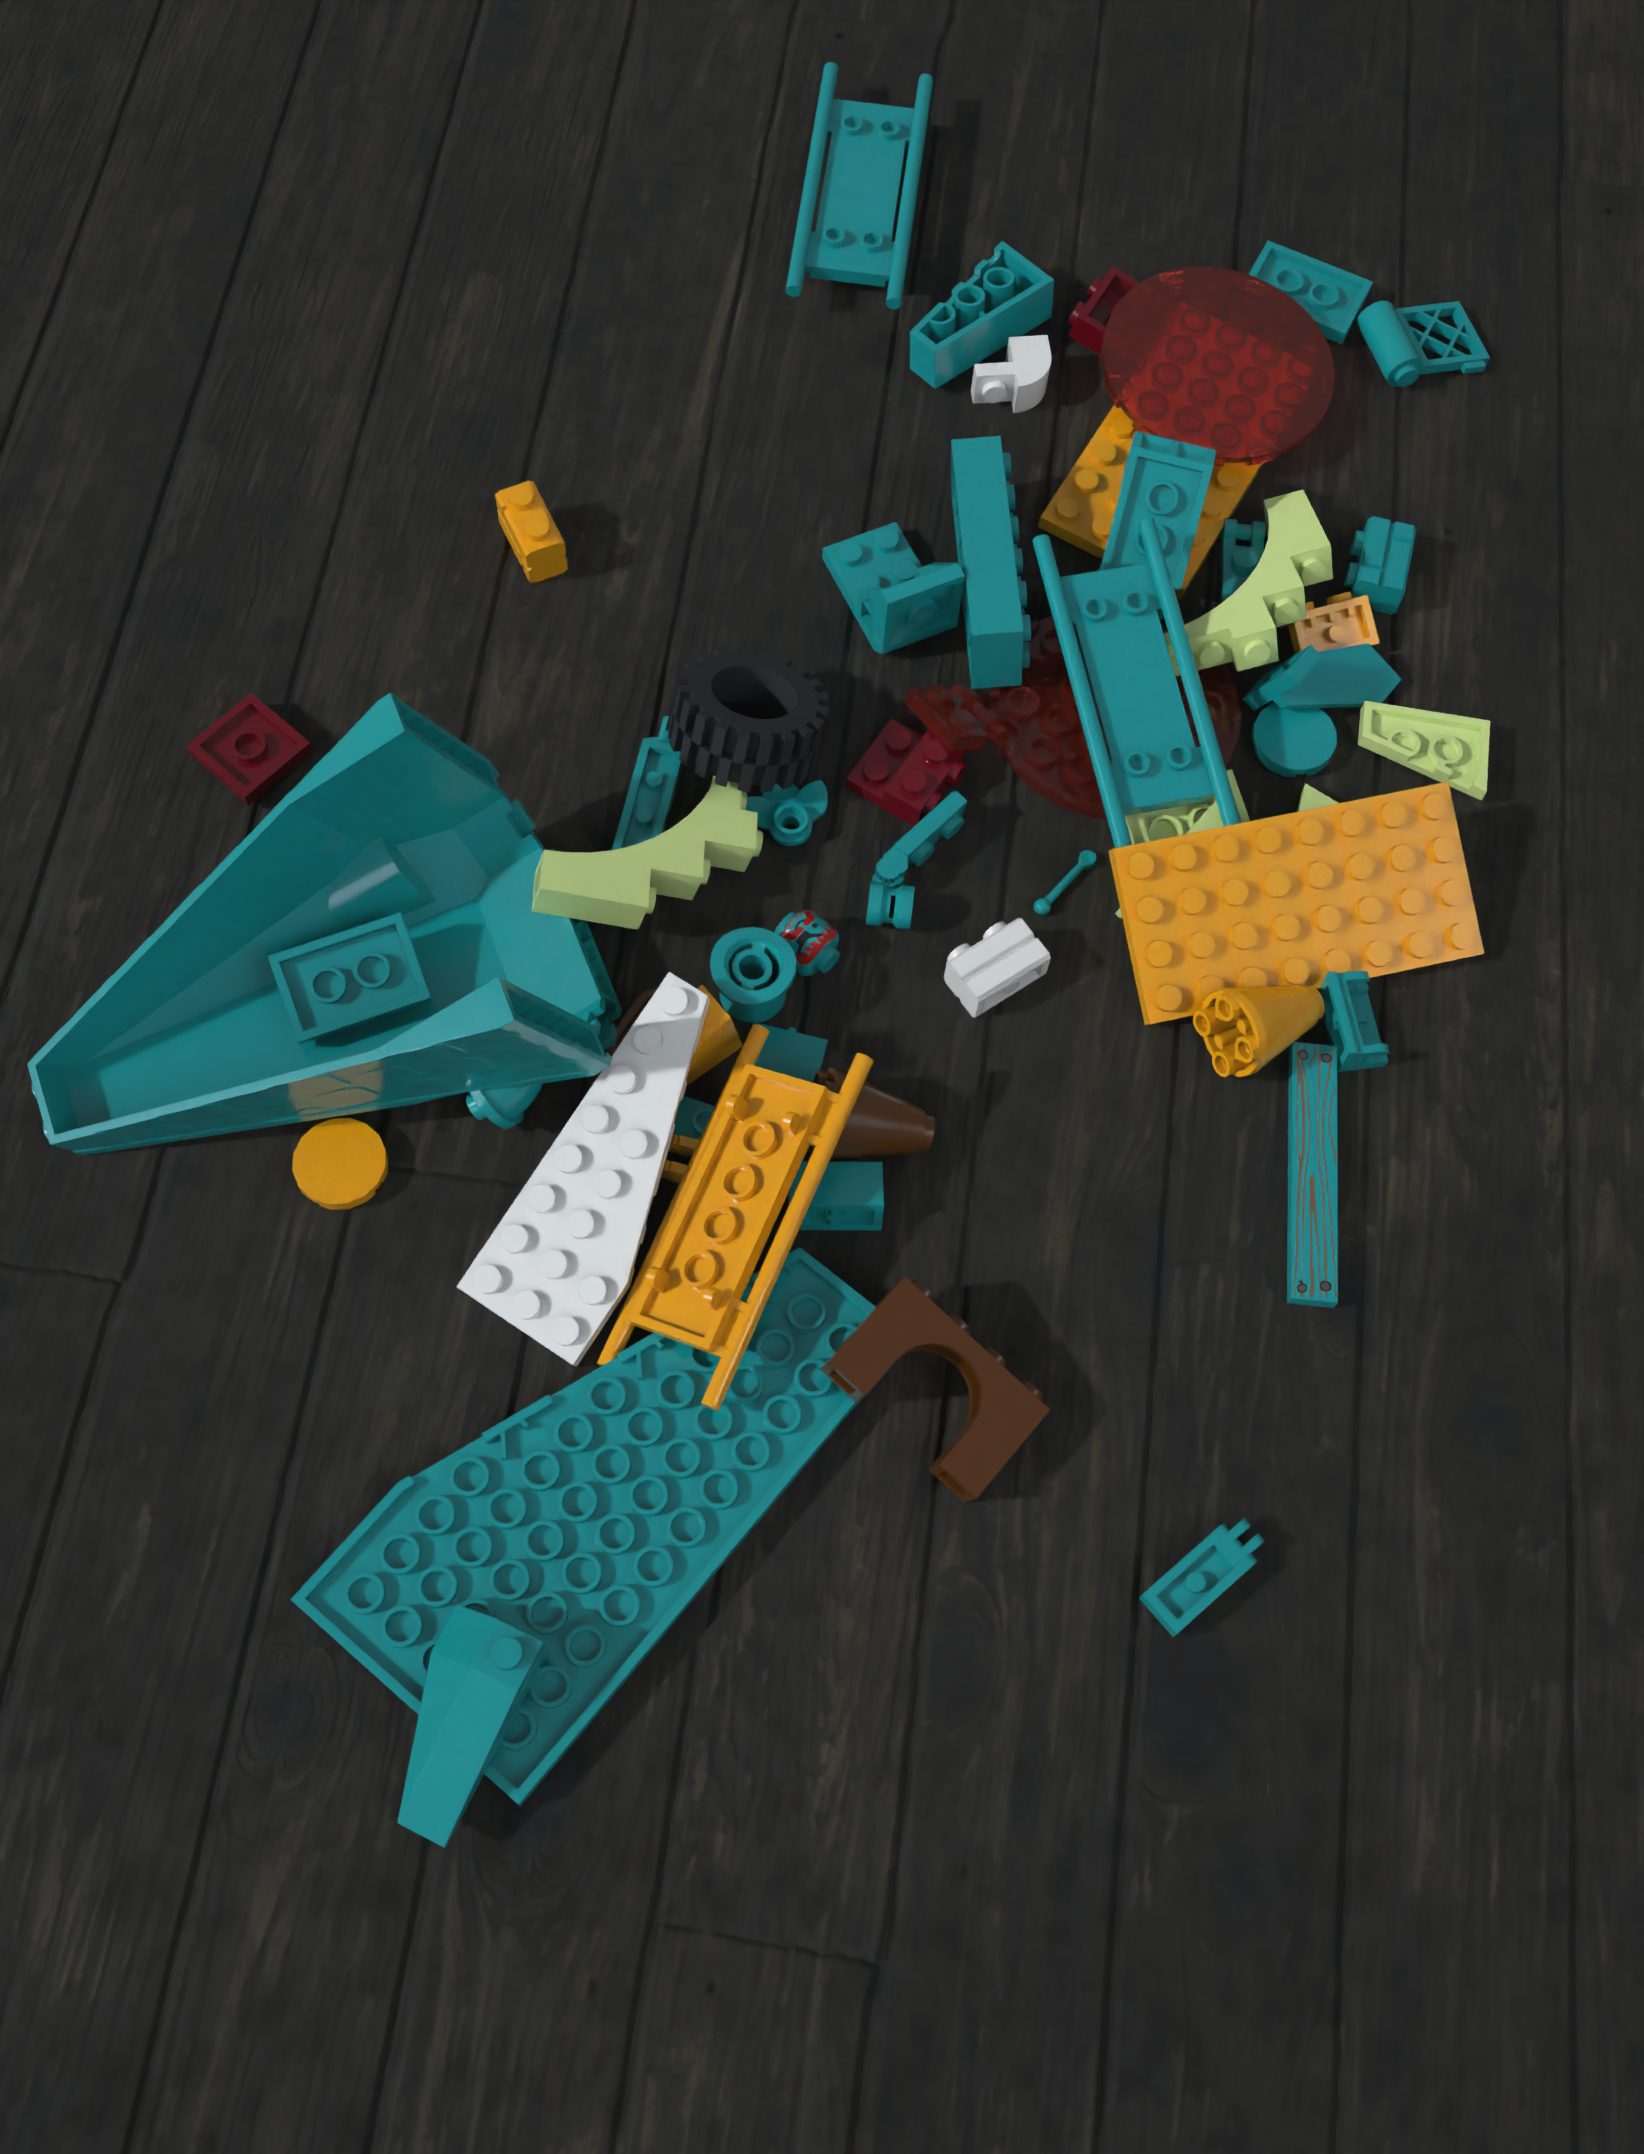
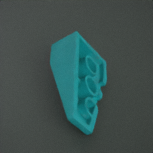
M456 1605L431 1651L398 1824L443 1848L447 1847L548 1654L544 1642L497 1618Z

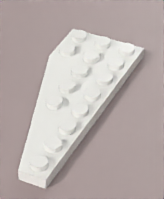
M668 972L612 1055L611 1066L600 1073L457 1285V1288L576 1367L631 1286L635 1271V1260L639 1246L643 1243L653 1196H656L675 1128L674 1121L680 1100H683L693 1053H696L710 1003L708 995L671 972Z

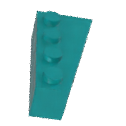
M1001 241L994 248V255L988 261L983 259L974 268V275L966 283L960 282L952 289V297L946 303L939 302L910 331V369L936 389L974 366V364L979 363L1008 345L1009 337L1022 336L1052 317L1054 279L1004 241Z

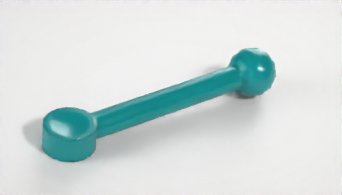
M1091 850L1082 851L1079 855L1078 864L1045 898L1036 900L1034 911L1039 915L1048 914L1051 910L1050 904L1084 869L1094 867L1096 854Z

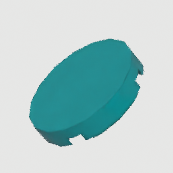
M1273 702L1260 712L1251 731V740L1253 738L1254 753L1257 759L1270 771L1284 777L1295 778L1296 774H1307V777L1318 773L1327 766L1337 746V731L1333 722L1320 708L1281 709Z

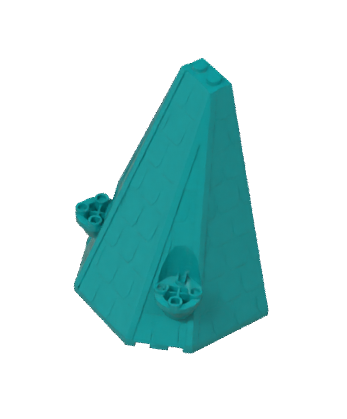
M389 693L378 700L331 751L312 768L204 882L182 902L74 1016L55 1033L27 1063L32 1080V1092L38 1101L44 1123L43 1131L49 1140V1144L83 1156L414 1105L465 1092L470 1093L466 1097V1102L475 1118L483 1120L487 1117L494 1124L505 1130L522 1121L524 1111L535 1100L543 1083L594 1076L611 1066L612 1057L605 1050L615 1045L618 1029L611 1022L621 1017L622 1008L587 921L532 912L535 871L545 849L533 831H531L536 828V824L519 800L516 798L510 801L504 791L499 788L496 779L500 774L491 761L392 693ZM401 912L432 1000L299 1045L267 956Z

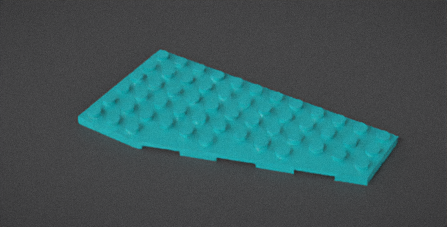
M799 1247L789 1253L719 1411L702 1405L701 1401L721 1357L652 1333L618 1353L617 1358L552 1396L548 1394L483 1432L482 1437L412 1478L408 1476L399 1481L290 1600L418 1715L431 1651L456 1605L497 1618L544 1642L548 1654L485 1772V1775L521 1807L860 1402L859 1400L855 1403L819 1369L875 1306ZM759 1271L751 1275L740 1301L746 1302Z

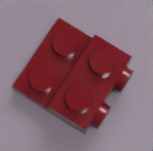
M1112 266L1104 279L1097 276L1085 295L1089 299L1087 304L1079 301L1068 319V322L1073 325L1068 336L1099 356L1108 348L1138 368L1178 307L1115 266Z
M891 718L846 778L845 788L908 824L915 826L945 799L943 793L948 786L955 787L962 779L967 768V764L963 762L965 749L930 729L922 736Z

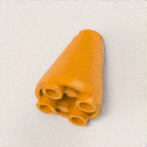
M1279 985L1225 988L1212 992L1207 996L1202 1004V1009L1194 1013L1193 1024L1196 1031L1204 1038L1206 1047L1212 1056V1064L1216 1073L1222 1077L1230 1075L1243 1077L1259 1071L1310 1030L1323 1017L1325 1005L1319 991L1312 986Z

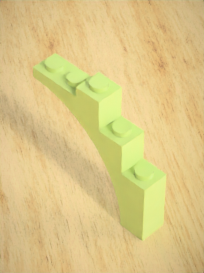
M1303 489L1263 500L1268 540L1258 565L1248 579L1230 597L1203 616L1185 625L1198 671L1233 662L1238 672L1279 661L1276 627L1305 620L1304 586L1333 579L1331 544ZM1167 632L1164 633L1174 673L1175 676H1180L1170 636Z
M713 775L709 791L697 807L675 826L654 838L620 849L591 853L543 850L534 876L532 912L638 930L645 914L653 913L656 894L692 900L700 884H707L710 866L745 872L752 857H758L762 848L763 832L757 830L758 813L745 810L747 792L739 791L738 783L728 781L727 786L723 787L715 784L716 776Z

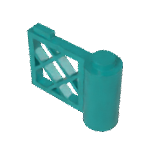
M1379 301L1365 308L1357 318L1356 323L1387 384L1392 387L1409 386L1422 374L1461 370L1463 374L1483 372L1490 360L1489 354L1459 301L1394 309L1389 301ZM1451 316L1457 329L1437 318ZM1407 321H1414L1427 329L1423 333L1409 326ZM1430 330L1450 339L1449 345L1429 336ZM1456 342L1468 348L1471 354L1466 355L1452 347ZM1423 346L1442 356V358L1428 360L1421 347Z

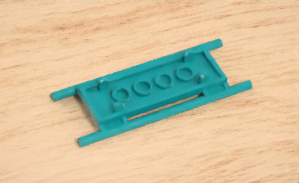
M828 62L824 65L785 291L790 297H798L801 294L804 271L809 272V278L885 287L886 281H889L886 306L890 309H898L902 303L933 77L929 74L919 76L914 108L833 99L838 66L833 62ZM827 136H829L831 141L816 231L813 232L811 229ZM909 146L895 241H892L905 148Z
M1147 518L1138 523L1149 562L1147 564L1060 577L1049 536L1042 534L1032 540L1115 848L1132 845L1125 816L1203 803L1207 798L1214 796L1223 827L1241 823L1153 518ZM1160 611L1164 615L1201 747H1195L1157 613Z

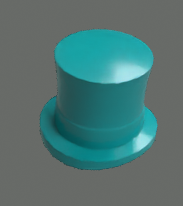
M747 927L733 930L723 935L716 942L711 952V976L719 991L720 1001L729 1015L743 1022L758 1023L775 1016L783 1007L786 991L791 987L796 976L797 963L794 950L784 938L764 928Z

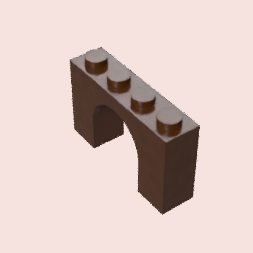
M904 1276L888 1291L819 1370L856 1403L869 1393L902 1355L912 1352H929L951 1362L959 1370L966 1382L970 1398L969 1413L961 1431L928 1470L959 1499L966 1503L978 1498L1051 1409L1041 1401L1043 1395L1033 1384L1024 1379L1018 1380L1005 1368L1007 1363L997 1351L988 1346L982 1347L969 1335L971 1330L961 1318L955 1314H946L933 1302L935 1300L934 1295L925 1285L916 1280L911 1282Z

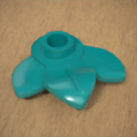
M822 780L811 782L801 790L794 784L792 787L782 790L775 783L773 791L763 792V797H747L745 810L757 812V827L769 830L771 836L778 843L786 846H796L804 843L810 837L812 823L825 813L828 794ZM791 824L795 825L797 829L789 830L784 828V826Z

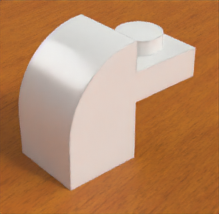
M1048 335L1009 337L1005 362L974 364L971 385L973 404L1011 401L1013 413L1024 412L1036 406L1046 392L1052 356Z

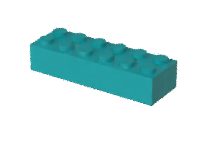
M1001 436L951 440V494L958 565L965 575L962 604L971 689L1022 685V668L1030 667L1029 643L1023 642L1031 641L1030 615H1025V610L1021 609V607H1027L1026 582L1021 581V577L1017 576V574H1023L1022 549L1017 548V544H1013V542L1019 541L1018 516H1013V512L1009 511L1015 509L1014 484H1009V481H1006V478H1011L1010 452H1002Z

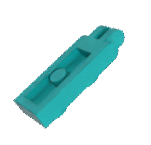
M1245 1518L1231 1530L1222 1523L1139 1597L1172 1637L1177 1635L1258 1562L1251 1553L1265 1540L1258 1533L1245 1545L1239 1541L1238 1537L1251 1526Z

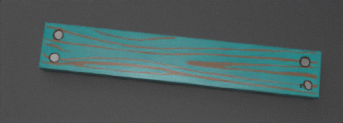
M1293 1042L1289 1047L1287 1303L1334 1308L1338 1303L1337 1046Z

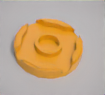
M333 1118L313 1126L301 1137L293 1153L292 1172L301 1192L308 1199L310 1198L313 1202L319 1203L320 1206L330 1210L351 1209L367 1202L376 1194L375 1190L380 1186L381 1182H384L388 1174V1155L379 1134L368 1124L352 1118Z

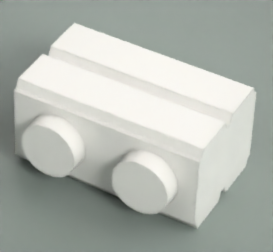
M1017 918L1008 925L1001 921L990 927L980 942L972 947L968 943L962 944L949 954L944 980L955 996L960 998L961 1003L970 1015L976 1018L1045 975L1051 957L1048 950L1038 938L1034 937L1033 932L1022 918Z

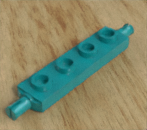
M669 716L662 718L658 737L643 738L612 850L636 845L665 832L683 763L679 760L680 751L673 752L670 746L671 737H668Z

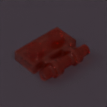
M961 683L954 685L950 691L938 685H931L925 688H909L904 703L950 751L981 750L984 748L987 739L991 738L998 745H1003L1009 740L1011 734L1004 727V720L995 711H988L983 706V699L974 690H967Z

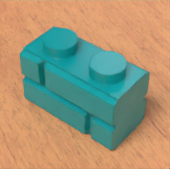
M1372 516L1368 518L1363 531L1356 530L1350 548V554L1356 556L1355 563H1349L1343 586L1350 588L1352 599L1368 595L1373 611L1390 615L1396 613L1405 594L1416 535L1414 525L1401 522L1393 524L1391 520Z

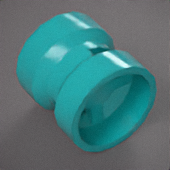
M871 881L866 925L880 926L882 923H892L897 929L910 930L915 886L900 885L898 888H888L884 882ZM891 895L896 896L893 916H889Z

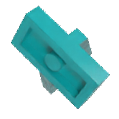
M1369 643L1317 652L1310 645L1266 672L1243 700L1253 711L1272 700L1281 709L1362 707L1364 701L1382 703L1402 679Z

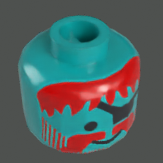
M804 910L800 913L796 911L789 913L779 923L774 932L784 938L794 950L797 963L796 972L802 976H811L819 970L822 973L828 972L840 956V952L836 950L840 939L838 931L813 911Z

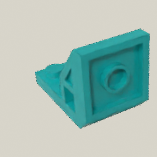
M1135 431L1130 442L1119 489L1120 493L1100 571L1149 563L1138 523L1144 519L1153 518L1174 590H1181L1213 470L1216 450Z
M896 522L822 549L824 563L875 652L884 654L957 627L965 579L963 571L958 563L934 562L922 567Z

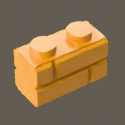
M526 481L498 491L495 494L499 523L520 565L523 566V571L529 583H537L568 570L565 542L534 482Z

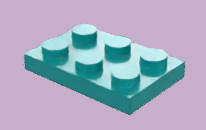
M1267 240L1242 285L1236 302L1343 344L1370 292L1373 281Z
M401 912L267 956L299 1045L432 1000Z

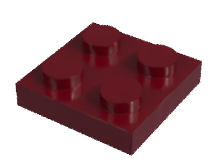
M252 693L186 746L189 754L248 806L313 753L311 744L307 739Z

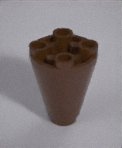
M830 1067L828 1071L818 1069L813 1083L826 1086L828 1090L839 1094L848 1072ZM865 1081L831 1159L915 1154L918 1150L927 1152L934 1137L935 1118L932 1115L925 1114L924 1109ZM809 1145L808 1149L812 1154L815 1146Z

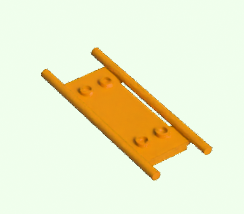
M758 1024L752 1025L597 1361L598 1365L603 1366L617 1358L618 1353L625 1349L635 1326L721 1357L701 1401L702 1405L715 1411H719L874 1062L869 1056L856 1053L839 1094L828 1090L826 1086L754 1066L770 1033L767 1028ZM809 1145L815 1146L746 1302H742L740 1300Z

